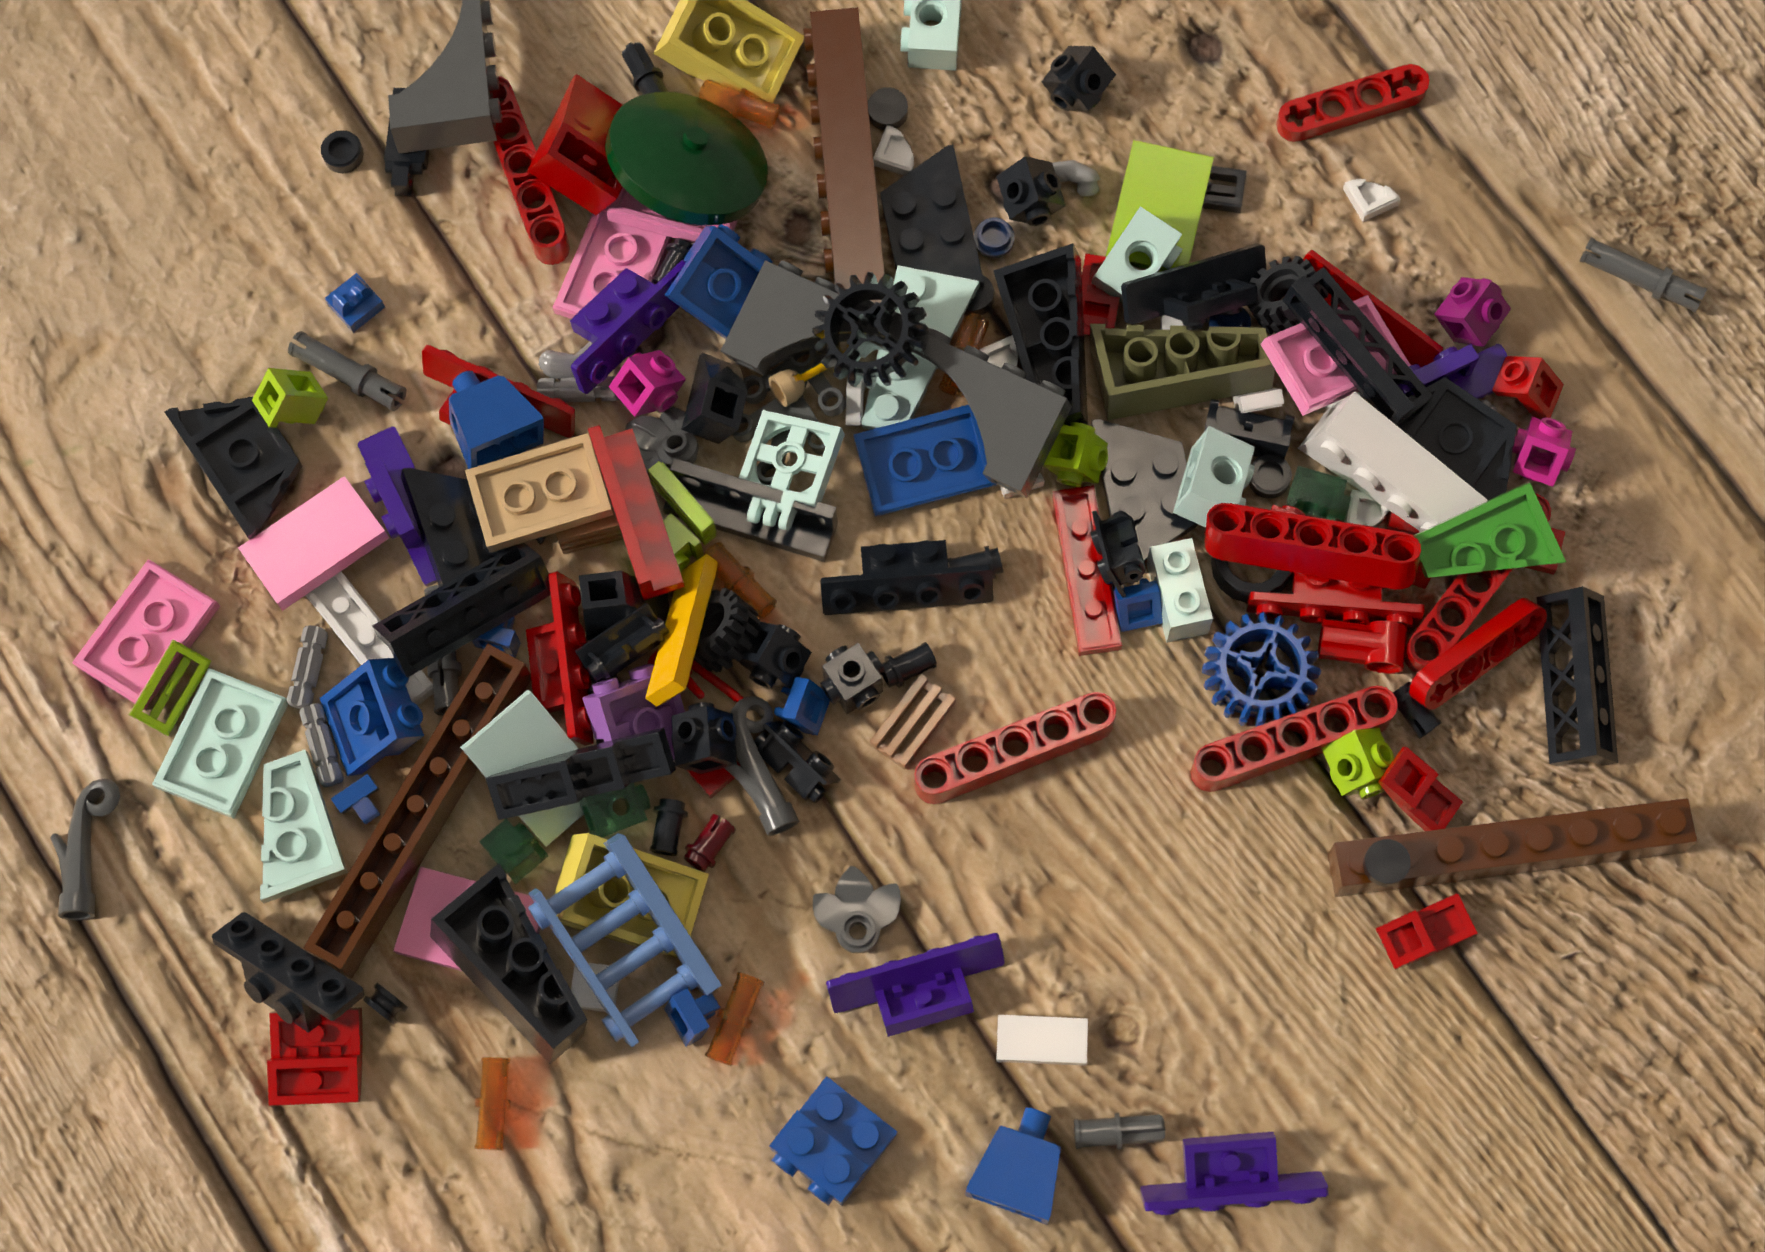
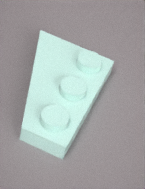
M302 750L264 764L262 806L264 845H261L263 884L260 885V901L265 904L348 872L309 753L306 750Z

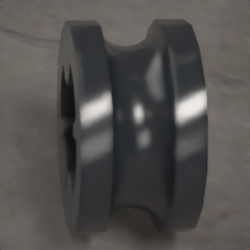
M376 983L374 985L375 993L372 996H365L363 1001L394 1025L397 1022L396 1014L399 1011L405 1012L408 1007L383 986Z

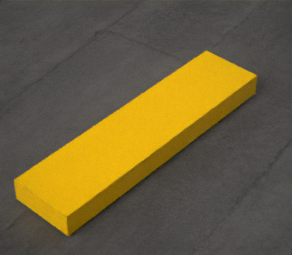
M708 554L682 570L681 576L685 587L674 590L665 623L669 633L663 636L664 641L659 645L645 697L646 700L656 707L678 695L687 687L718 567V562Z

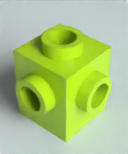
M1072 422L1070 426H1062L1043 465L1057 475L1056 481L1073 487H1081L1082 481L1098 484L1101 471L1105 469L1108 462V443L1095 434L1096 429L1094 427L1077 422Z
M1380 728L1353 730L1322 747L1330 767L1331 779L1339 789L1341 796L1360 794L1361 799H1368L1385 791L1378 781L1394 760V754L1389 745L1385 743Z

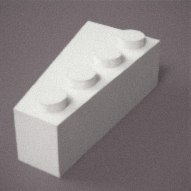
M1353 392L1326 410L1298 447L1299 450L1418 529L1419 532L1488 501L1356 392Z

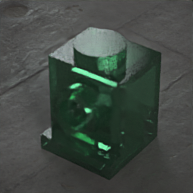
M1297 466L1285 505L1301 510L1305 516L1344 521L1351 500V496L1344 495L1347 480Z
M630 783L624 789L584 797L579 802L590 834L602 838L648 820L645 811L651 809L650 800L642 784L635 786L634 783ZM618 798L624 800L627 806L626 812L621 816L613 811V803Z
M507 818L479 841L490 857L497 864H501L504 872L515 885L549 856L522 823L519 822L514 827Z

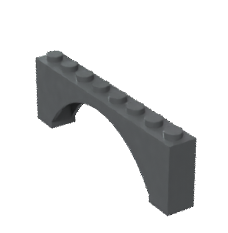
M462 0L459 20L443 52L415 82L399 94L388 95L390 129L398 153L497 140L496 123H502V111L499 98H493V90H499L500 87L496 65H490V58L497 57L493 32L487 33V26L494 25L490 0Z
M765 260L720 351L730 360L767 377L771 367L794 355L815 348L814 345L823 339L816 337L812 333L813 327L824 324L815 317V311H827L829 309L822 299L824 295H829L833 299L839 295L835 290V284L820 277H817L814 283L801 277L803 271L788 262L781 260L777 266ZM868 300L856 305L853 309L866 311L875 303ZM894 312L892 314L894 320L889 327V334L893 339L899 341L902 332V316ZM844 319L840 327L839 342H847L851 335L852 328ZM857 321L866 335L867 333L870 337L876 335L884 340L875 325L873 328L871 324L865 326ZM929 328L928 334L916 337L926 344V350H913L912 352L930 361L947 374L967 399L983 439L987 465L982 474L990 482L1027 498L1072 408L1068 399L1063 397L1066 391L1045 380H1042L1040 386L1025 379L1027 376L1025 371L1009 363H1004L1002 368L987 362L989 356L974 347L966 345L963 351L949 345L952 340L950 337Z

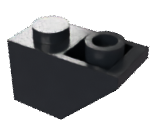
M705 353L700 354L681 430L720 444L739 430L748 393L740 367Z
M622 570L579 575L587 641L592 640L645 603L649 604L657 619L660 618L664 624L666 623L669 612L667 593L643 600L636 577Z

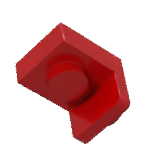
M1507 356L1503 361L1492 390L1497 396L1517 397L1533 417L1542 420V418H1551L1564 384L1543 358Z

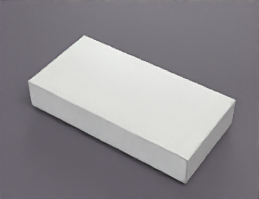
M998 1015L996 1062L1086 1066L1088 1018Z

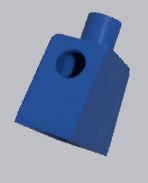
M465 371L455 377L452 386L457 393L452 394L448 398L449 420L468 469L517 455L544 444V418L504 376H495L480 382L473 371Z
M1026 1107L1018 1131L1005 1126H999L967 1185L965 1196L1047 1225L1052 1211L1061 1149L1060 1146L1044 1140L1051 1116L1042 1111Z

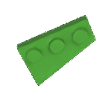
M1525 483L1413 535L1421 544L1419 565L1425 578L1566 562L1531 483Z

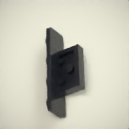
M1253 244L1124 282L1121 285L1125 322L1134 325L1166 315L1181 320L1183 325L1196 326L1206 323L1208 321L1207 317L1240 313L1243 306L1258 302L1257 286L1249 282L1252 278H1260L1258 271L1261 268L1267 271L1264 245Z
M924 540L912 543L862 546L863 574L824 577L820 580L824 615L992 602L994 599L992 566L987 564L949 567L946 540Z
M246 912L240 913L212 934L214 945L241 962L246 980L244 988L249 997L256 1003H265L274 1009L286 1023L291 1024L293 1022L308 1033L322 1023L321 1015L331 1021L336 1020L365 996L363 987Z

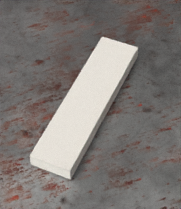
M339 572L305 595L360 665L368 659L394 658L389 647L377 637L372 625L381 620L342 572ZM422 670L409 677L406 687L413 703L419 705L434 694L433 684Z

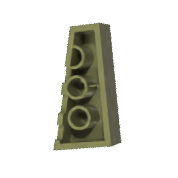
M1090 324V353L1107 420L1272 389L1275 368L1260 345L1268 337L1266 328L1210 326L1208 331L1187 330L1186 326L1170 325V330L1144 329V325L1127 324L1126 329L1105 328L1106 324Z

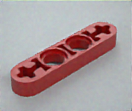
M1406 64L1290 100L1280 108L1276 123L1277 131L1281 137L1288 141H1303L1420 103L1426 95L1430 82L1429 75L1419 65ZM1404 79H1408L1410 84L1417 83L1416 90L1411 91L1409 86L1402 87ZM1366 89H1374L1380 92L1383 101L1376 105L1367 104L1362 100L1361 93ZM1396 90L1394 98H1392L1391 91ZM1328 101H1337L1342 104L1345 112L1341 116L1332 117L1324 112L1322 106ZM1311 108H1314V115L1310 116ZM1294 115L1297 120L1303 119L1302 126L1297 127L1294 122H1288L1289 116Z
M1521 598L1423 667L1411 682L1409 689L1410 697L1429 710L1440 707L1534 639L1544 627L1547 617L1546 610L1528 598Z

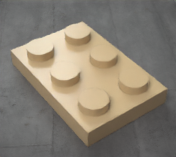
M589 433L465 470L485 543L490 553L614 515Z

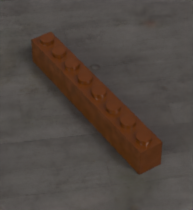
M858 7L810 12L811 27L803 28L805 52H814V63L807 64L809 89L817 88L818 100H810L812 125L820 124L821 136L813 137L815 162L824 161L825 173L817 174L819 199L827 198L828 211H820L822 236L831 235L832 248L824 249L826 274L834 273L835 283H841L846 289L851 287L849 282L851 275H856L862 284H864L867 272H873L877 282L884 275ZM870 300V301H872V302H874V303H875V302L880 303L882 300Z
M487 643L304 945V950L335 970L353 978L478 769L460 747L523 694L531 681V674L524 662Z
M1686 798L1336 842L1328 853L1334 894L1335 897L1681 854L1685 853L1697 842L1689 800ZM1383 839L1395 840L1402 844L1408 851L1411 860L1410 869L1405 878L1400 883L1390 887L1376 885L1369 880L1363 869L1365 853L1373 843Z

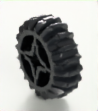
M867 272L864 284H862L856 275H851L849 280L851 287L846 289L841 283H835L834 287L839 295L835 299L829 295H824L822 300L829 309L827 311H815V317L824 323L812 328V333L816 337L823 338L814 345L815 350L819 354H825L821 362L827 369L835 367L833 375L838 380L848 375V383L853 387H857L863 378L865 386L868 389H873L876 385V379L879 377L885 386H890L892 381L890 373L895 371L900 378H905L907 374L902 365L906 361L912 366H916L919 363L918 359L912 354V351L926 350V344L916 337L929 333L928 326L919 322L927 316V313L923 307H915L920 299L915 292L906 294L908 286L905 282L899 281L893 285V278L889 274H884L879 282H877L875 274ZM868 300H882L880 303L875 302L866 311L853 309L856 305ZM897 307L902 316V332L899 341L893 339L889 334V327L894 320L892 314ZM843 319L852 328L850 338L846 342L849 346L844 353L839 342V332ZM857 321L865 326L871 324L873 328L875 325L884 340L876 335L872 337L868 333L866 335ZM877 349L888 352L887 355L878 360L870 362L859 361L861 357L865 359L868 354Z

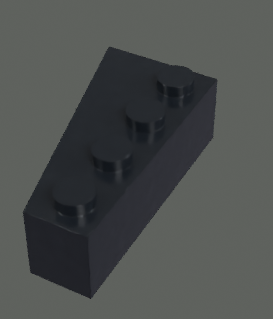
M1072 243L993 270L1023 371L1027 373L1026 380L1039 386L1042 380H1045L1066 391L1063 397L1067 398L1072 406L1063 424L1068 426L1072 422L1088 425L1081 258Z
M498 863L431 919L430 937L549 1064H552L584 1036L587 1018L562 973L554 965L547 952V946L540 934H537L526 915L524 905L518 895H515L507 881L506 873L501 864Z

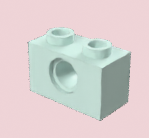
M904 0V16H910V27H902L901 52H908V68L956 71L962 0ZM933 20L937 21L939 24L934 26L925 25L924 22Z
M1140 206L1094 275L1091 283L1110 296L1119 297V302L1123 304L1121 285L1124 282L1158 273L1162 266L1166 269L1171 268L1182 251V248L1176 245L1182 233ZM1137 251L1147 254L1151 261V267L1146 270L1133 268L1129 262V255Z
M1209 426L1191 448L1173 513L1206 528L1207 513L1214 505L1232 503L1245 506L1246 498L1241 496L1243 489L1247 487L1254 474L1255 466L1250 463L1255 447Z
M1192 538L1151 546L1146 564L1150 580L1156 581L1160 589L1162 627L1166 643L1208 634L1213 616Z

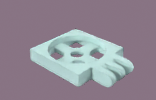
M763 410L739 478L764 485L760 482L757 475V461L773 464L776 471L771 486H765L781 490L783 495L781 503L753 497L748 509L747 521L758 523L765 509L763 525L774 527L779 512H781L778 527L779 529L789 531L797 512L793 508L795 501L816 507L817 503L823 499L845 435L842 428ZM790 430L786 442L779 444L777 447L766 444L775 435ZM809 432L815 434L824 443L825 450L822 457L805 453L803 447ZM789 452L796 453L798 459L794 465H783L782 459L785 454ZM800 471L816 474L813 485L802 492L788 490L793 475Z

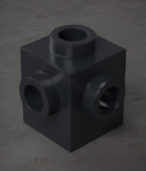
M1068 46L1061 55L1054 59L1051 63L1050 71L1041 82L1050 92L1052 102L1060 109L1065 111H1090L1091 108L1100 102L1102 93L1116 74L1094 46Z
M1024 156L996 176L1003 197V206L1009 216V220L1028 223L1030 226H1039L1050 221L1054 213L1066 206L1061 192V182L1055 173L1052 162Z
M760 622V626L755 627L759 631L757 638L750 639L753 646L749 651L744 649L741 652L744 657L739 663L751 672L749 678L759 686L770 690L773 686L791 689L795 677L800 678L803 674L804 666L812 652L799 642L801 636L793 629L781 624Z
M857 643L850 648L846 645L841 646L826 657L825 661L827 663L822 665L824 680L820 682V685L833 705L839 702L846 714H849L857 708L861 710L870 706L880 697V694L883 692L881 675L885 673V670L873 651L865 653L860 644ZM856 669L860 672L856 677H847L848 674Z
M701 702L690 705L688 707L689 711L671 716L673 731L671 741L674 748L676 767L704 774L737 764L735 746L736 727L732 713L716 709L713 703Z

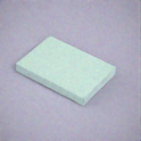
M208 668L152 785L159 790L234 819L288 706L287 698Z
M529 690L525 691L460 747L486 778L525 764L579 749ZM609 792L584 797L578 803L524 814L519 817L540 842L547 847Z

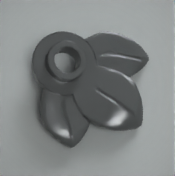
M670 407L660 415L659 419L653 416H640L634 418L625 426V430L633 429L648 476L650 475L648 469L658 461L671 468L674 458L692 464L697 459L699 451L698 441L694 434L681 430L685 412L679 408Z
M850 866L840 877L835 889V895L829 893L813 895L814 916L823 928L836 933L839 944L846 951L856 954L865 953L877 944L880 930L896 920L901 903L899 886L896 883L887 884L874 891L867 877L855 866ZM855 925H862L867 932L863 938L854 939L849 934L850 929Z

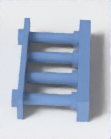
M617 833L603 843L609 851L604 856L605 861L547 900L540 890L533 889L528 894L534 903L528 909L542 930L550 926L607 1013V1016L601 1021L615 1042L623 1038L627 1044L633 1047L639 1041L630 1027L664 1005L673 995L687 988L692 991L696 987L700 992L709 995L722 985L626 836ZM614 876L617 879L625 876L633 888V891L628 894L629 899L573 937H570L557 915ZM639 913L641 916L649 913L658 927L652 931L654 936L595 975L582 952ZM673 950L682 964L676 968L678 973L620 1012L606 990L662 951L668 954Z

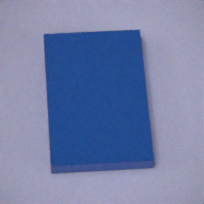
M969 405L853 434L874 517L997 486V484L990 482L982 474L987 465L985 449L976 418Z

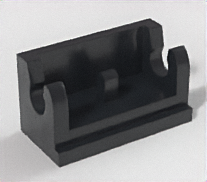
M1211 399L1204 432L1211 426L1254 446V457L1271 454L1285 459L1295 416L1286 415L1284 420L1251 412L1241 413V411L1219 406V400Z

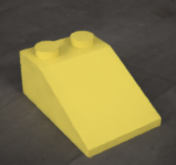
M680 0L653 54L688 75L764 105L771 106L804 40V35L747 0Z
M590 833L572 835L554 895L605 861L604 856L609 851L603 843L608 839ZM634 849L691 937L709 874ZM614 876L559 913L557 917L563 925L582 931L628 900V894L633 891V888L625 876L619 879ZM639 913L604 938L638 947L653 937L652 931L658 927L649 913L641 916ZM673 950L668 954L665 951L661 952L662 954L678 958Z

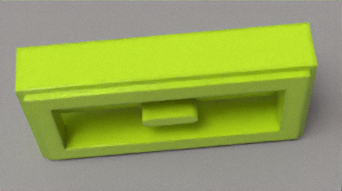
M658 461L649 468L648 473L652 480V486L700 541L706 545L713 540L717 533L714 520L663 462Z
M172 640L128 715L156 729L165 736H169L212 661L176 640ZM176 652L182 654V659L149 715L142 712ZM191 660L198 663L166 721L162 723L157 720Z

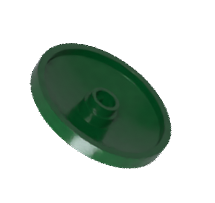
M653 92L635 97L626 102L617 111L607 132L605 143L606 156L609 166L619 183L630 195L647 208L679 222L712 226L736 221L747 215L756 206L767 183V160L760 143L753 133L739 119L725 109L696 96L677 92Z

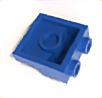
M719 224L718 227L705 226L683 259L686 263L665 293V296L726 339L765 260L773 263V261L757 249L752 248L751 251L745 249L738 243L740 236L737 233Z
M394 658L368 659L320 698L347 776L363 774L385 756L400 755L424 737L420 725L423 721V713L419 706L411 701L406 687L409 677L407 678L400 671Z
M826 1076L800 1110L797 1109L769 1145L770 1149L776 1153L771 1161L791 1177L797 1171L812 1182L807 1189L829 1206L835 1200L843 1206L897 1136L898 1132Z

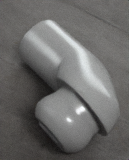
M1076 160L1053 163L1055 173L1060 182L1071 181L1077 183V192L1080 196H1093L1098 193L1099 186L1097 181L1100 180V177L1096 170Z
M587 343L575 355L547 350L541 354L539 366L544 374L550 378L574 377L571 364L593 343Z

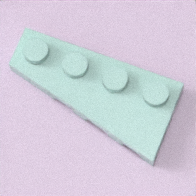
M899 265L897 266L893 283L895 285L899 281L905 282L908 286L906 294L915 292L920 300L915 307H923L927 313V316L919 322L926 324L928 328L947 335L951 339L954 333L957 332L964 318V313L980 286L977 280ZM897 307V309L894 312L901 314L899 308ZM878 350L876 360L884 357L888 352ZM912 352L919 363L916 366H912L906 361L902 365L907 374L905 378H900L894 371L890 373L891 385L885 386L880 378L877 377L875 387L869 390L862 421L863 429L872 430L913 419L927 391V386L938 367Z

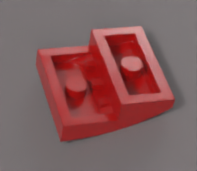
M362 1007L350 1008L333 1021L321 1015L322 1023L309 1033L293 1022L291 1024L286 1023L276 1011L269 1013L271 1058L267 1060L269 1106L351 1103L360 1101L363 1054Z

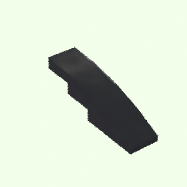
M663 727L552 756L490 775L485 779L498 820L578 803L584 797L624 789L630 783L670 775L676 770V766Z

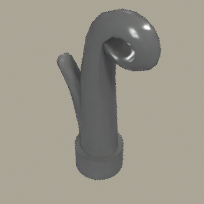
M749 696L739 700L731 710L736 727V756L740 766L736 764L724 769L737 779L754 801L761 813L759 818L767 836H774L797 825L799 819L791 802H786L750 734L766 730L763 725L767 722H773V709L764 699ZM748 711H756L759 713L761 720H749L746 718V713Z
M110 779L92 781L80 793L73 809L67 845L60 835L54 833L51 836V841L58 855L62 876L63 893L59 895L58 916L62 919L79 921L95 917L96 895L92 893L91 876L92 816L108 815L119 803V788ZM105 794L103 802L96 805L95 802L100 795Z

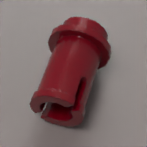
M712 814L709 822L694 843H688L685 846L687 853L683 857L684 860L702 872H705L708 867L714 868L716 865L715 857L730 836L736 831L735 827L723 818L720 822L721 817L717 814Z

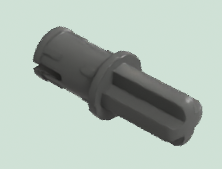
M1114 1113V1118L1074 1119L1076 1149L1116 1145L1117 1150H1120L1122 1145L1154 1143L1165 1140V1122L1161 1115L1120 1117L1119 1113Z

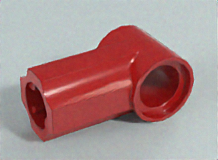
M1323 619L1319 636L1318 658L1364 664L1367 670L1377 673H1400L1404 668L1407 627L1404 624L1393 621H1374L1364 625Z

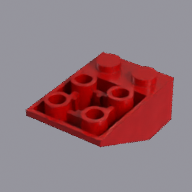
M575 74L527 172L597 216L617 200L623 188L609 166L605 150L607 132L615 114L623 104L578 74Z

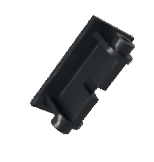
M1093 511L1096 529L1091 531L1090 534L1097 552L1103 557V559L1097 561L1099 571L1107 585L1113 583L1121 597L1124 598L1126 597L1124 584L1140 581L1146 570L1141 549L1137 543L1139 541L1134 520L1126 512L1117 511L1112 517L1102 521L1097 511Z
M645 603L575 650V653L593 682L597 683L611 678L664 641L663 636L669 633V630L660 618H656L649 604Z
M781 721L764 723L763 727L770 734L768 735L764 731L754 740L762 759L777 773H781L790 763L794 768L784 780L805 801L811 799L814 803H817L827 792L822 787L823 785L840 782L841 779L832 771L834 769L833 763L818 751L812 752L802 742L804 737L796 727L786 721L783 723Z

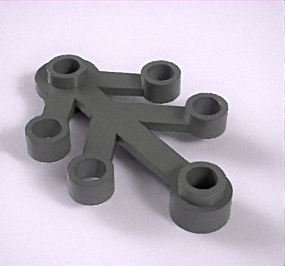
M812 348L784 360L782 364L769 371L767 377L764 375L762 377L755 375L745 377L744 381L747 391L751 386H760L756 393L747 394L746 402L758 404L766 398L767 392L771 390L769 377L787 369L802 374L822 363L821 361L825 354H819L815 348ZM810 354L805 362H797L801 356ZM823 372L807 380L819 395V406L827 416H837L844 411L846 401L842 393L830 385ZM803 395L787 407L782 406L777 399H774L750 415L743 413L740 424L748 423V428L744 432H735L732 436L739 442L751 440L763 410L815 422L819 421L803 398ZM832 397L838 398V402L834 406H826L828 399ZM790 430L775 435L771 445L777 447L779 444L786 442ZM809 432L807 441L811 449L816 454L823 455L825 445H816L815 441L818 437ZM785 454L782 459V463L785 466L786 464L784 462L787 454ZM760 462L757 465L758 478L764 485L771 486L774 476L764 477L768 470L775 468L773 464Z

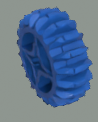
M1264 612L1259 613L1255 624H1253L1248 614L1242 615L1240 627L1232 621L1227 622L1225 625L1226 634L1216 632L1212 639L1216 646H1208L1204 655L1210 661L1203 664L1202 673L1212 677L1205 680L1204 688L1209 691L1219 690L1212 697V704L1216 706L1224 702L1227 703L1223 713L1225 718L1231 717L1235 711L1241 713L1239 718L1241 726L1247 724L1249 717L1255 718V725L1257 727L1265 724L1267 717H1269L1270 721L1282 718V714L1288 716L1297 713L1296 707L1305 710L1311 703L1307 695H1315L1318 690V685L1312 680L1319 678L1321 669L1311 665L1317 661L1319 657L1318 652L1313 650L1304 651L1311 642L1310 636H1303L1297 639L1295 637L1299 629L1297 623L1292 624L1288 630L1282 628L1284 619L1282 615L1277 616L1273 624L1267 623V615ZM1249 642H1264L1262 648L1256 652H1246L1243 650L1240 653L1233 652L1237 647ZM1277 647L1290 658L1295 673L1289 672L1290 667L1283 665L1277 659ZM1267 655L1268 659L1265 666L1268 669L1264 677H1261L1258 686H1255L1254 683L1257 678L1255 671L1258 665H1261L1264 656ZM1227 668L1233 669V674L1245 681L1247 687L1245 695L1233 685L1228 676ZM1282 688L1290 690L1277 699L1258 700L1259 695L1266 689L1281 691Z

